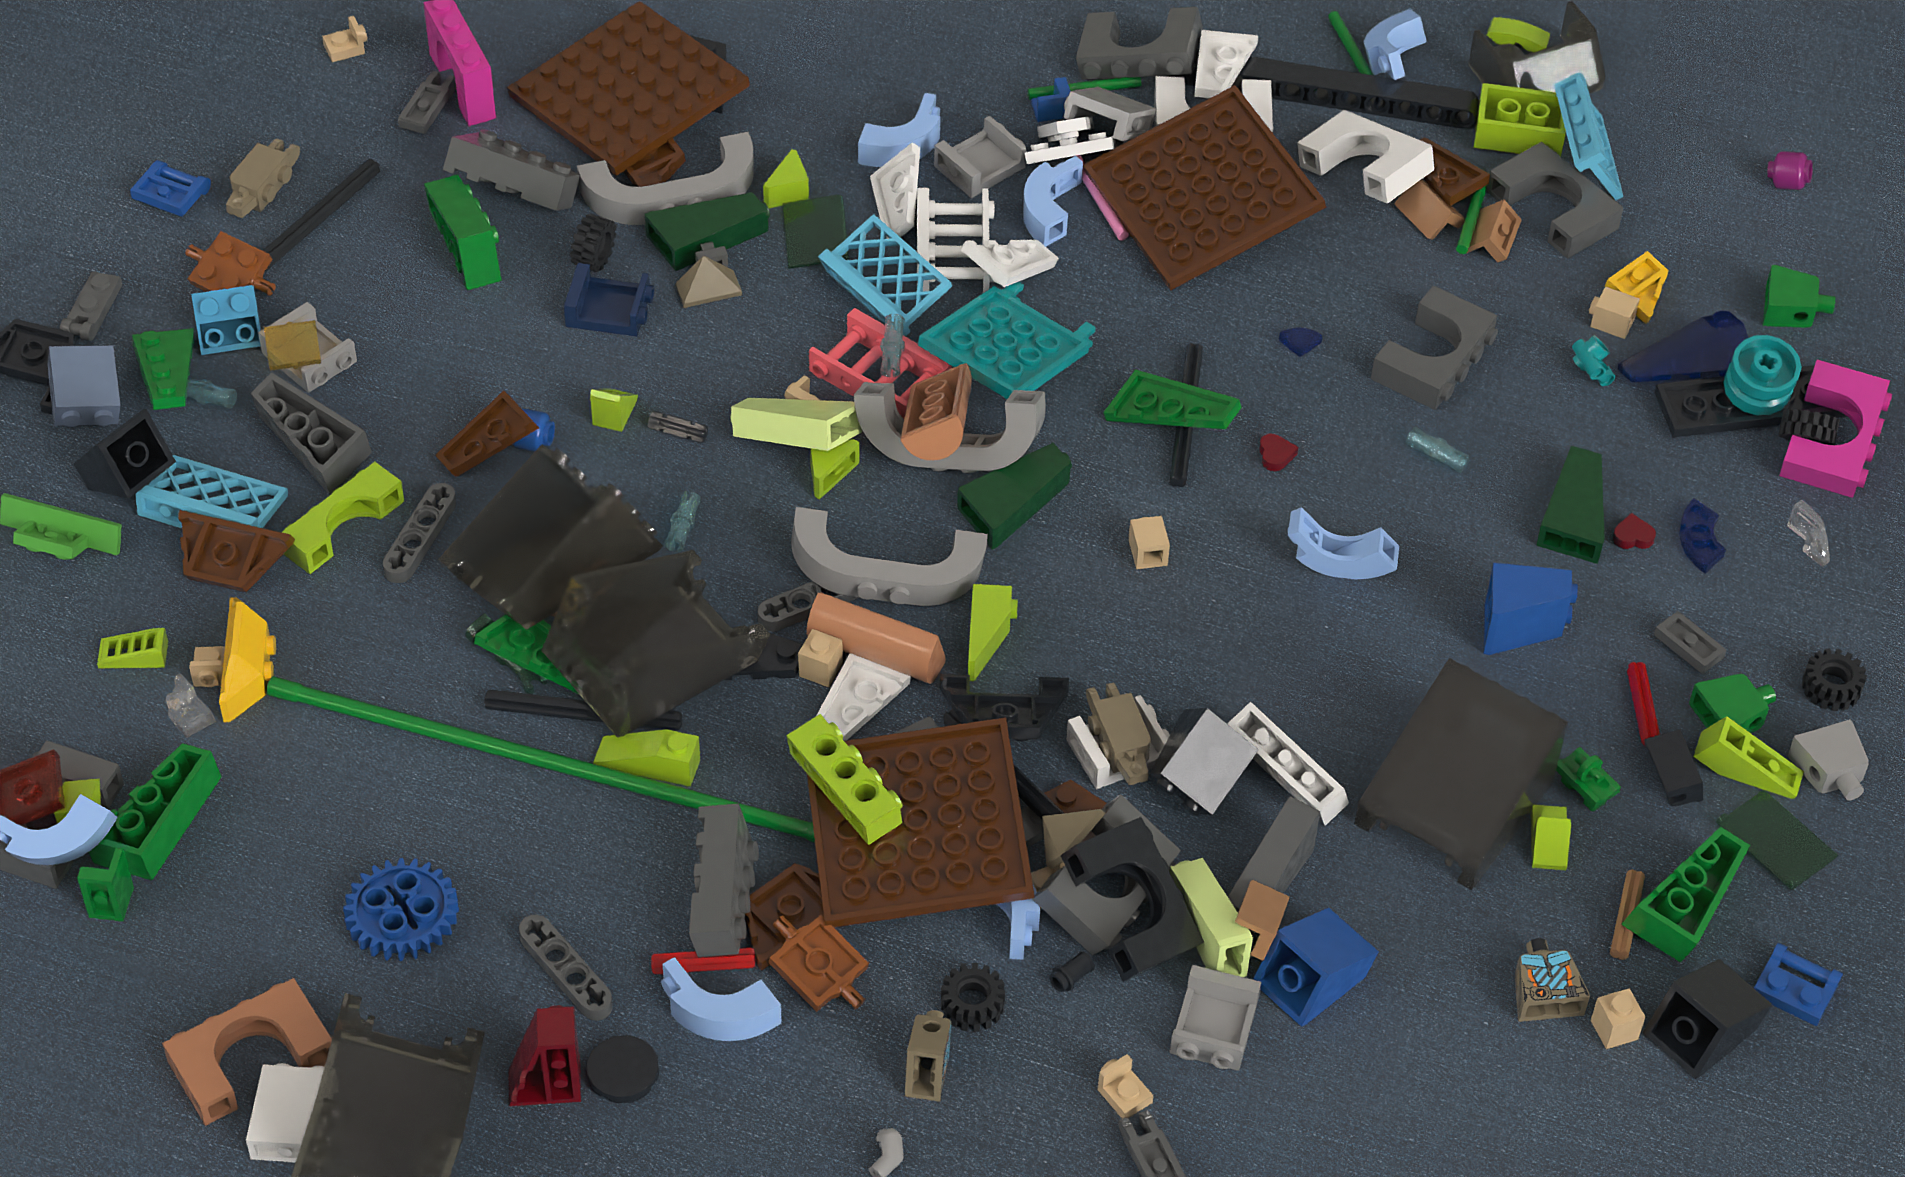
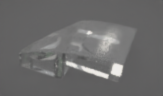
M1801 499L1793 505L1787 526L1806 540L1802 551L1824 567L1830 561V553L1823 519Z
M180 673L174 678V690L172 693L167 694L165 700L169 708L168 715L170 720L188 738L216 721L212 711L196 696L194 687Z

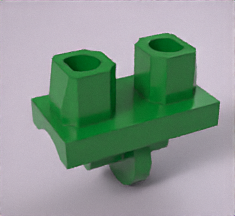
M1581 747L1575 749L1566 758L1559 759L1554 763L1553 768L1562 776L1561 782L1568 789L1576 790L1584 798L1583 804L1591 811L1606 804L1607 800L1620 792L1621 786L1601 768L1603 761L1597 755L1590 757Z

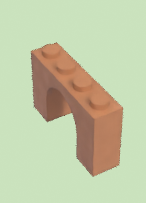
M294 978L284 983L276 984L268 991L252 999H246L236 1007L220 1015L211 1016L202 1024L186 1032H179L172 1036L170 1040L162 1043L171 1069L205 1126L238 1109L234 1090L219 1067L222 1056L235 1042L255 1035L273 1037L287 1047L299 1067L324 1066L337 1059L332 1038Z

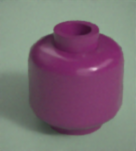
M1781 151L1776 155L1774 161H1769L1768 178L1773 179L1777 189L1801 190L1805 187L1806 183L1811 182L1813 163L1812 160H1808L1803 152Z

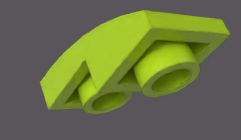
M1494 17L1490 22L1486 36L1491 38L1494 43L1503 45L1509 50L1517 42L1525 50L1541 56L1547 48L1550 33L1523 21Z

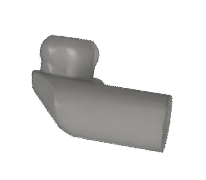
M884 1128L877 1134L876 1141L880 1142L879 1146L882 1150V1156L869 1168V1172L873 1177H886L904 1158L902 1136L893 1128Z

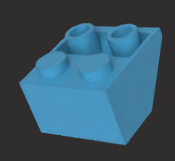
M254 285L191 294L201 355L261 346L258 334L261 331Z

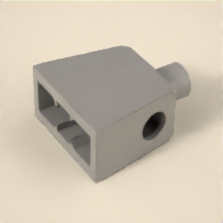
M1851 719L1794 736L1788 758L1794 765L1804 771L1803 775L1818 792L1824 794L1840 789L1846 800H1854L1862 795L1864 788L1860 782L1865 776L1869 762Z

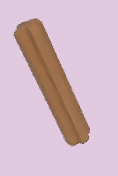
M1631 869L1626 874L1610 949V955L1613 958L1625 960L1629 957L1633 932L1621 924L1640 903L1645 875L1642 871Z

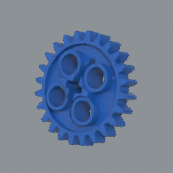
M403 858L399 859L397 866H392L389 860H385V869L383 870L373 865V875L369 876L361 873L362 884L352 883L353 894L345 895L347 903L346 906H343L346 929L350 930L352 941L358 940L361 950L370 946L371 956L373 957L380 951H383L387 961L393 953L398 954L400 961H403L405 953L408 952L411 953L414 959H417L418 950L421 948L428 954L431 953L430 943L433 942L441 946L443 944L441 934L451 936V925L457 924L456 913L459 912L456 889L452 888L450 877L443 878L442 869L432 872L430 862H427L420 868L416 858H414L410 866L405 865ZM387 889H391L394 893L398 905L394 904V898ZM404 913H408L409 922L416 928L415 930L412 929L408 924L406 915Z

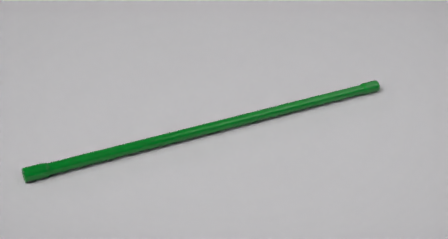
M272 676L268 682V696L294 703H305L699 810V807L738 803L309 688L300 683ZM739 803L746 823L802 837L815 843L813 822Z

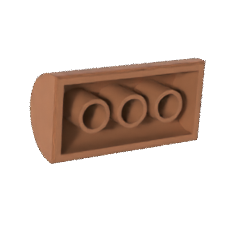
M967 363L911 386L900 440L904 447L914 456L924 460H940L953 454L960 446L972 384V375Z
M821 592L817 593L808 618L807 637L812 629L841 639L843 652L854 654L928 684L935 681L946 661L938 635Z

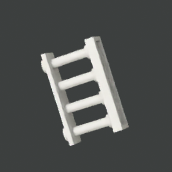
M917 188V253L928 262L929 260L935 261V258H969L961 251L962 246L935 245V242H929V239H935V236L982 237V245H984L986 240H989V219H994V201L988 200V189L982 188V204L935 203V200H929V188ZM935 215L982 216V225L935 224V221H929V218H935ZM917 263V273H918V271H919V264ZM931 264L947 279H983V293L989 290L990 283H995L991 276L981 267H935V264ZM924 280L923 291H929V282H935V280Z

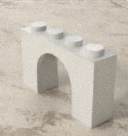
M1156 76L1154 108L1157 110L1154 118V127L1190 109L1185 100V77ZM1242 79L1241 93L1268 128L1273 131L1271 80Z
M1343 110L1297 142L1300 167L1321 176L1350 157L1358 155L1380 156L1379 159L1363 169L1364 188L1366 195L1387 204L1434 171L1432 145L1346 110Z

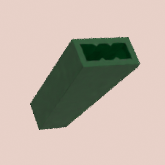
M753 192L651 211L645 214L646 236L672 268L678 271L696 263L695 252L702 251L700 244L713 242L715 248L725 246L727 250L768 232L770 211L766 203L761 202Z
M1054 443L1044 446L1019 458L1004 468L994 470L959 487L957 509L977 533L988 534L987 544L993 550L1069 484L1070 469L1072 468L1071 460Z
M1571 445L1541 523L1536 546L1598 564L1605 540L1602 454Z

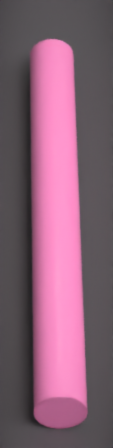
M1075 155L1083 161V165L1086 164L1081 155ZM1083 168L1082 181L1119 241L1127 239L1129 233L1086 175Z

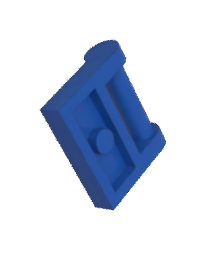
M156 160L130 189V193L134 200L183 217L201 195L208 193L211 187V180L204 176L195 177L168 167V164L163 161Z
M1777 943L1754 989L1772 1003L1773 1006L1817 1026L1842 979L1843 973L1835 969L1831 972L1787 951V946ZM1783 963L1826 985L1824 988L1818 987L1779 968V966Z

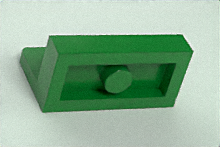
M116 848L109 869L82 866L80 868L77 879L89 918L122 922L124 920L134 885L124 849Z

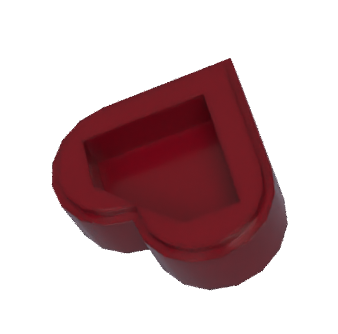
M1270 433L1262 436L1259 451L1263 455V467L1270 471L1282 470L1298 454L1299 447L1276 434Z
M1630 513L1614 529L1613 542L1623 549H1629L1634 546L1646 549L1653 545L1656 531L1651 525Z

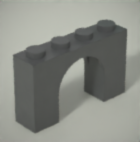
M1198 7L1170 8L1163 33L1153 42L1133 48L1118 45L1121 32L1115 12L1088 13L1076 55L1081 79L1192 74L1200 44L1201 30H1203Z
M1543 142L1534 145L1490 171L1486 192L1498 202L1505 199L1511 206L1523 198L1538 192L1559 194L1572 202L1575 206L1573 209L1551 221L1547 240L1551 246L1567 259L1619 229L1623 207Z
M1433 285L1418 304L1415 325L1445 338L1454 346L1455 350L1443 356H1424L1389 340L1374 358L1371 380L1436 410L1443 400H1449L1454 391L1455 384L1464 381L1470 365L1478 363L1485 346H1491L1498 334V329L1495 328L1498 315Z
M46 740L39 752L37 751L33 754L29 767L23 776L15 781L12 792L6 801L0 804V815L29 829L26 823L30 815L42 804L59 799L64 782L100 779L101 806L109 809L124 786L119 764ZM0 841V870L57 889L74 863L73 860L55 865L28 863L13 857L5 851L8 844Z
M1121 794L1105 804L1102 808L1105 815L1091 832L1097 836L1142 817L1145 825L1151 830L1153 841L1161 857L1167 862L1170 873V867L1176 865L1173 860L1181 850ZM1066 866L1051 874L1035 894V898H1033L1045 912L1092 955L1097 954L1103 949L1109 950L1117 945L1122 938V935L1119 933L1124 926L1128 927L1140 914V911L1137 909L1142 902L1146 903L1149 901L1143 888L1127 875H1125V886L1120 898L1104 897L1092 890L1086 883L1076 887Z

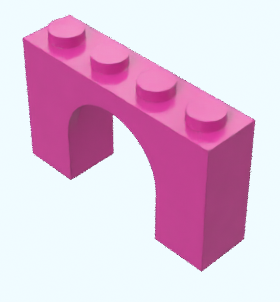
M430 0L423 2L430 56L439 72L453 69L459 109L468 126L496 119L491 67L454 0Z
M1816 360L1804 401L1842 412L1852 420L1858 435L1852 441L1842 445H1826L1792 435L1779 476L1853 498L1856 488H1863L1869 470L1863 469L1865 461H1872L1877 444L1871 443L1873 436L1879 437L1885 419L1879 418L1881 410L1887 412L1892 398V394L1887 393L1890 380Z

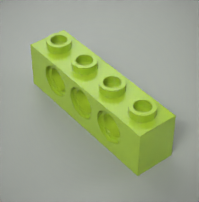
M819 714L787 735L790 754L868 845L902 824L900 808L903 805L898 795L893 790L887 791L877 771L873 767L868 769L864 765L862 756L857 748L852 744L848 746L844 742L843 735L834 722L829 724Z

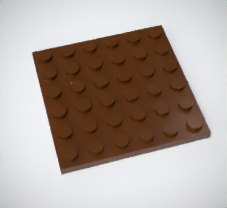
M638 1L509 85L507 90L511 98L595 161L606 160L609 171L617 176L625 171L627 167L644 158L646 154L668 142V139L675 137L748 88L750 83L749 78L644 3Z
M1236 85L1083 165L1086 175L1110 205L1170 291L1326 208L1324 198Z
M1006 718L844 741L848 746L852 744L857 748L862 756L864 765L868 769L873 767L877 771L887 791L893 790L903 805L900 808L902 824L870 845L864 841L807 774L825 925L841 927L1035 898Z

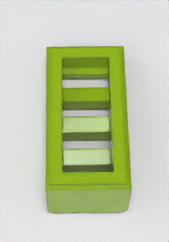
M153 628L101 638L97 662L98 669L165 668L168 649V638L165 628ZM128 648L127 653L122 654V649ZM109 649H115V655L108 656Z

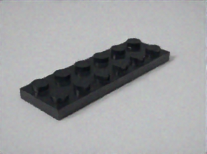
M1815 365L1801 368L1799 379L1793 389L1789 402L1782 410L1771 415H1754L1736 407L1726 395L1724 388L1725 376L1656 384L1654 392L1673 438L1780 425L1783 410L1787 409L1808 410L1813 413L1819 412L1820 414H1827L1830 417L1836 418L1848 417L1835 409L1804 401Z

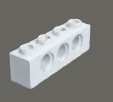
M1251 702L1227 723L1259 749L1252 759L1295 799L1320 811L1319 821L1324 826L1349 804L1345 789Z

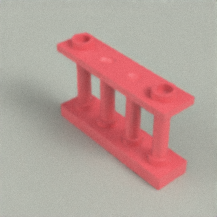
M856 308L847 314V335L827 354L815 347L809 349V371L816 377L826 380L853 397L864 382L892 384L904 371H910L919 377L913 383L916 384L952 369L950 364L918 346V343ZM856 343H861L871 349L851 368L838 361ZM880 357H885L895 363L876 382L862 375ZM911 386L901 396L895 394L896 407L903 419L905 418Z

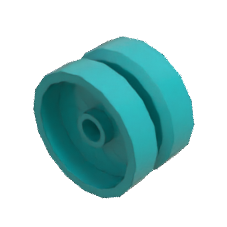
M1754 335L1743 340L1735 349L1725 375L1724 388L1726 395L1736 407L1750 414L1771 415L1782 410L1789 402L1800 376L1802 367L1799 355L1784 340L1770 335Z

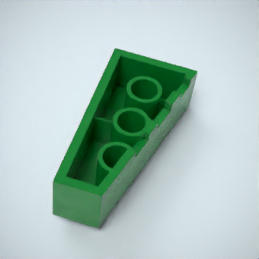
M458 174L424 183L429 210L440 234H443L449 253H453L458 272H463V281L467 291L502 281L495 246L496 243H499L498 232L494 225L490 226L486 211L482 212L478 198H473L469 184L464 185Z
M182 743L151 772L153 777L145 785L140 787L137 785L128 794L130 799L118 811L115 809L111 810L118 818L103 840L89 851L93 863L109 868L115 849L123 848L130 874L152 881L222 777L211 751Z
M1718 828L1672 874L1643 899L1621 925L1681 963L1701 939L1750 845L1726 829Z

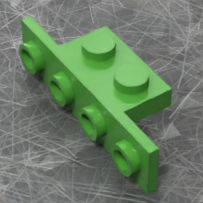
M6 493L1 495L0 524L17 529L14 531L13 544L24 546L27 550L33 552L42 551L54 554L55 557L63 560L75 558L86 548L113 555L120 553L122 528L120 523Z

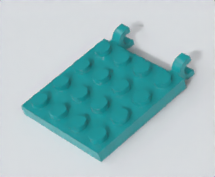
M1016 282L1002 290L993 286L921 334L918 346L953 367L967 363L973 379L1008 399L1014 390H1036L1087 354L1093 344V341L1088 338L1095 333L1096 327L1085 322L1077 331L1071 332L1022 303L1021 299L1016 295L1023 290L1024 284Z

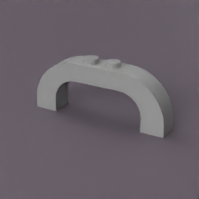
M748 132L720 137L722 165L716 170L704 175L643 187L627 186L616 181L610 174L606 160L578 165L577 173L580 174L578 187L586 205L599 216L620 224L645 225V214L651 211L745 194L754 176L753 144Z
M864 382L854 394L858 422L866 437L879 451L899 463L914 467L931 468L934 471L958 469L964 473H974L1004 468L1017 461L1027 451L1040 432L1045 418V391L1014 390L1005 402L1006 429L1003 432L993 435L963 433L961 444L953 454L940 460H924L911 454L900 440L904 419L896 407L894 384Z
M796 507L791 536L793 556L807 577L829 591L866 600L874 599L896 604L933 606L961 597L973 587V584L976 583L980 575L988 534L956 530L951 554L947 559L933 565H917L844 553L837 549L827 536L826 523L828 511Z

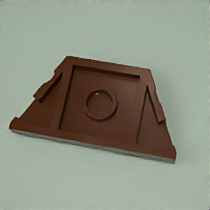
M672 137L667 140L668 142L659 148H655L646 154L644 158L626 168L624 173L635 187L664 183L686 162L684 152Z
M182 510L178 513V519L182 523L183 537H180L181 549L184 552V559L182 560L183 573L189 580L247 592L295 541L290 534Z
M794 863L749 895L751 908L749 913H745V922L752 947L755 951L758 968L762 971L770 965L768 963L769 957L778 951L786 941V938L772 926L780 916L784 915L796 929L809 925L820 915L824 917L819 873Z

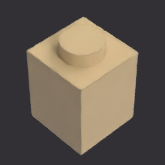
M1605 287L1600 298L1595 296L1591 303L1589 313L1593 314L1590 327L1625 339L1635 320L1640 298Z
M1162 516L1131 519L1129 544L1136 569L1168 566L1170 544Z
M812 629L798 652L799 677L830 687L843 664L842 640Z
M1630 988L1598 997L1591 1022L1606 1049L1638 1040L1645 1015Z

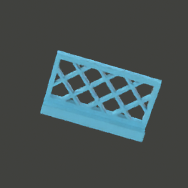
M1579 71L1554 84L1574 165L1579 172L1590 168L1612 197L1618 200L1624 196L1603 117L1592 104L1585 77Z
M874 214L832 252L825 249L818 256L828 274L886 326L905 337L911 332L908 326L952 287L951 282ZM876 226L881 230L880 239L866 240V234ZM885 246H899V256L885 257ZM879 247V258L864 259L865 248ZM849 249H859L858 259L845 260L842 256ZM917 262L919 264L918 273L904 274V263ZM898 264V275L883 276L884 265ZM878 265L877 276H863V266ZM936 279L940 282L933 291H923L924 280ZM918 281L917 292L902 293L903 282ZM897 282L896 293H882V283ZM916 299V306L908 314H905L901 310V301Z
M173 455L176 463L135 493L137 515L182 528V523L178 519L180 510L263 528L288 497L287 488ZM176 468L189 471V473L176 476L172 474ZM210 477L218 480L207 484H202L200 481ZM192 481L196 485L185 489H180L178 486L179 484ZM172 486L174 491L169 492L162 488ZM241 486L246 488V490L231 493L229 488ZM223 490L225 494L212 498L207 496V493ZM267 494L274 496L273 499L259 501L258 496ZM201 495L203 500H196L190 497ZM249 498L253 501L251 504L239 507L236 504V501ZM228 503H229L230 506H231V508H230V509H226V508L220 507L219 505H223V504H228ZM255 512L259 513L258 518L247 515Z

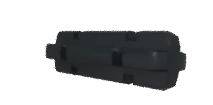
M652 411L648 418V427L653 430L661 431V429H664V433L688 439L690 436L692 441L703 443L708 435V426L696 422L693 425V421L669 414L667 417H664L665 413Z

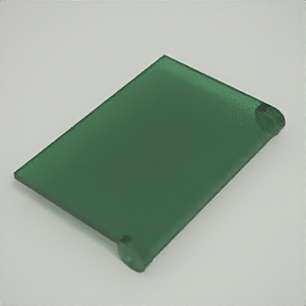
M831 195L783 203L789 269L822 264L818 256L825 249L832 252L847 238L843 196ZM849 250L842 256L845 260H849Z
M1762 790L1730 814H1722L1716 821L1720 827L1750 845L1748 852L1791 890L1798 887L1838 857V854L1765 790Z

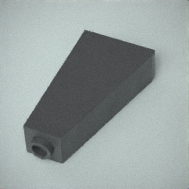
M1292 796L1288 798L1228 895L1237 912H1239L1251 880L1257 881L1278 892H1285L1314 851L1320 817L1319 810ZM1249 929L1253 937L1255 932Z

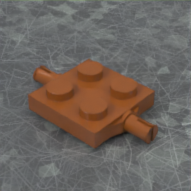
M220 231L211 246L205 251L192 244L188 246L190 249H186V256L198 261V264L187 279L191 285L208 292L254 285V289L260 290L269 296L273 294L272 291H275L276 285L263 279L264 271L273 260L271 256L231 235Z
M784 915L780 916L773 923L772 926L786 938V941L778 951L769 957L768 963L816 1012L830 1000L841 995L855 1010L865 1002L866 999L852 984L857 977L868 969L869 962L832 925H825L822 915L818 916L809 925L796 929Z

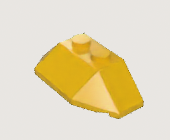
M230 597L219 696L223 722H231L267 695L268 681L274 676L273 662L270 661V655L276 654L275 635H270L267 622L237 597Z

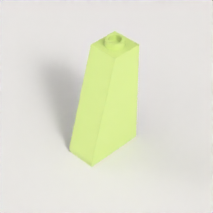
M747 398L731 406L730 420L733 427V437L829 451L862 433V428L856 415L855 403L852 401Z
M1204 859L1185 860L1175 866H1171L1170 875L1176 887L1182 892L1185 905L1204 943L1196 948L1205 967L1240 977H1247L1253 940L1252 934L1248 928L1235 922L1238 912Z

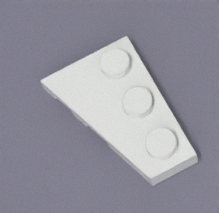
M1201 30L1194 97L1211 98L1230 88L1257 46L1258 36Z
M1082 117L1037 126L1039 138L1048 137V142L1078 137V131L1094 129L1093 117Z
M1106 132L1088 135L1089 141L1079 143L1077 142V137L1059 140L1060 146L1049 148L1048 142L1031 145L1032 151L1025 152L1026 163L1031 164L1114 149L1117 147L1116 139L1113 136L1106 137Z
M913 142L870 176L880 220L899 237L913 228L915 223L920 147Z
M986 240L984 245H977L975 241H965L961 248V251L985 270L994 282L1003 287L1051 269L1059 259L1038 240H1010L1008 245H999L995 240Z
M850 653L817 715L821 714L829 724L834 722L840 729L843 740L847 741L910 684L911 676Z

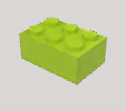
M1482 83L1473 148L1520 154L1534 145L1543 142L1561 157L1566 130L1556 92Z

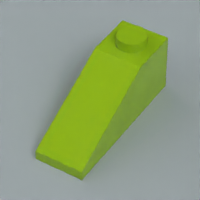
M973 584L968 658L970 681L976 680L1010 632V619H1017L1018 599H1011L1012 586Z
M1727 716L1701 731L1693 756L1721 776L1790 799L1797 797L1804 773L1796 765Z
M667 729L603 736L593 764L633 775L691 787L700 763L699 736Z

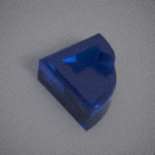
M1291 328L1280 332L1279 341L1301 357L1321 344L1323 335L1307 328Z

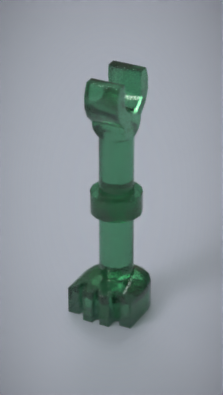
M484 613L468 627L465 637L473 645H476L474 644L475 635L494 621ZM494 654L495 660L500 665L508 666L518 675L527 694L535 693L534 686L530 683L531 681L538 680L543 685L547 684L546 678Z

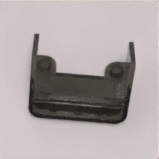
M1573 1L1567 2L1560 35L1566 43L1525 55L1513 44H1502L1493 47L1480 30L1474 31L1468 66L1482 83L1556 92L1554 84L1580 71L1585 77L1590 94L1601 90L1606 78L1596 28Z

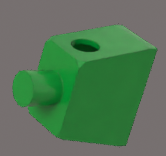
M1771 264L1765 286L1763 326L1809 328L1813 324L1816 312L1833 314L1836 297L1819 294V278L1817 276Z
M1736 674L1694 684L1689 705L1706 728L1727 716L1752 734L1764 725L1769 710L1768 705L1776 701V694L1771 685L1766 684L1755 688L1746 675Z

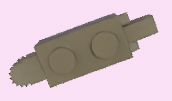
M275 139L269 146L257 143L229 176L233 193L226 203L227 213L243 218L252 209L261 212L268 203L272 202L276 193L284 184L289 182L292 176L291 167L299 158V146L291 144L283 152L285 144L283 140Z
M1109 683L1105 686L1107 698L1100 700L1094 687L1086 689V698L1092 712V716H1088L1089 729L1093 736L1097 735L1100 741L1099 748L1109 762L1112 772H1120L1128 785L1148 781L1149 772L1146 763L1149 760L1151 737L1131 692L1120 695L1115 683Z

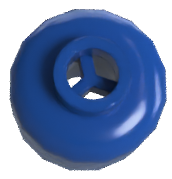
M522 409L536 423L539 429L513 443V446L518 449L540 452L546 446L552 444L555 434V423L550 420L546 412Z

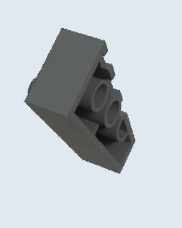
M483 129L478 133L452 136L443 167L444 171L454 173L457 170L467 172V179L475 182H495V189L503 192L519 193L520 191V198L556 211L572 207L580 179V174L571 171V166L568 164L546 160V155L540 152L521 149V144L510 140L503 141L497 138L496 133Z
M271 373L251 392L256 410L261 419L329 495L372 453L363 429L274 373Z
M739 803L699 807L698 819L702 822L704 832L697 833L696 837L700 864H694L693 876L697 893H692L689 935L698 957L739 954L741 939L746 938V923L744 919L745 913H749L751 908L749 889L754 887L755 884L753 864L759 859L758 844L751 839Z

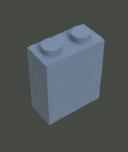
M113 345L49 347L48 374L54 426H107L118 424L120 398Z

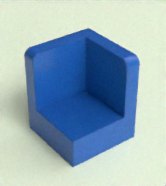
M1066 77L1054 78L1053 95L1032 99L1031 105L1037 122L1064 119V103L1070 94Z

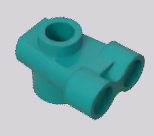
M1593 335L1587 341L1579 339L1573 344L1572 349L1576 353L1572 358L1582 371H1586L1592 380H1598L1601 386H1608L1615 380L1614 373L1603 362V359L1610 352L1598 337Z

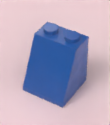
M1493 563L1484 603L1483 654L1491 655L1562 637L1565 624H1570L1572 619V605L1570 603H1576L1578 585L1572 584V570Z
M1326 908L1279 929L1253 980L1260 981V990L1302 1027L1363 980L1379 951L1330 908Z

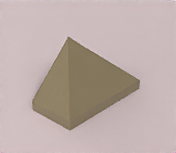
M706 256L697 261L676 282V289L684 308L742 295V290L734 270Z
M1101 809L1042 816L1046 865L1052 869L1063 863L1060 855L1081 843L1105 813Z

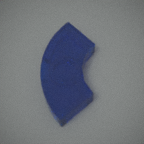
M1693 498L1685 508L1679 529L1680 541L1690 561L1706 574L1724 557L1726 549L1717 541L1714 534V526L1718 521L1719 514Z

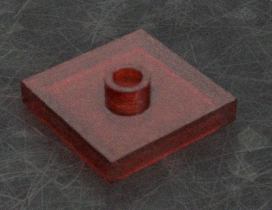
M54 749L0 770V815L18 825H23L65 808L60 756Z

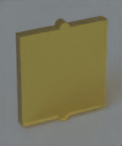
M315 320L298 323L289 321L284 325L264 327L270 371L292 367L293 369H298L299 366L321 363Z

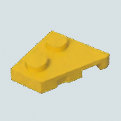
M1647 251L1607 280L1605 287L1640 298L1636 316L1647 324L1653 315V310L1669 270Z

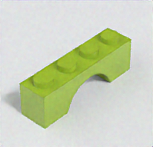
M373 462L282 531V533L290 534L295 539L293 545L283 555L308 574H311L334 556L331 535L340 524L356 517L382 519L404 502L401 480L378 463Z

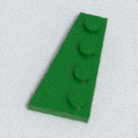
M194 328L162 332L145 331L141 334L132 335V345L153 410L186 406L188 376H190V361L194 344Z
M1135 369L1103 413L1106 421L1227 429L1242 407L1240 400L1237 398Z
M522 603L475 635L474 644L592 701L616 685L617 676L612 671L596 661Z

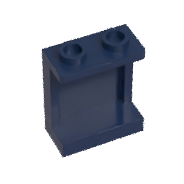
M578 263L564 304L566 327L637 337L640 326L645 325L647 321V303H652L654 298V285H650L649 273H642L640 283L594 278L590 274V264Z

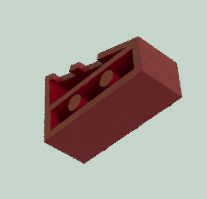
M554 1005L536 1010L508 1069L509 1106L581 1102V1064L574 1006Z

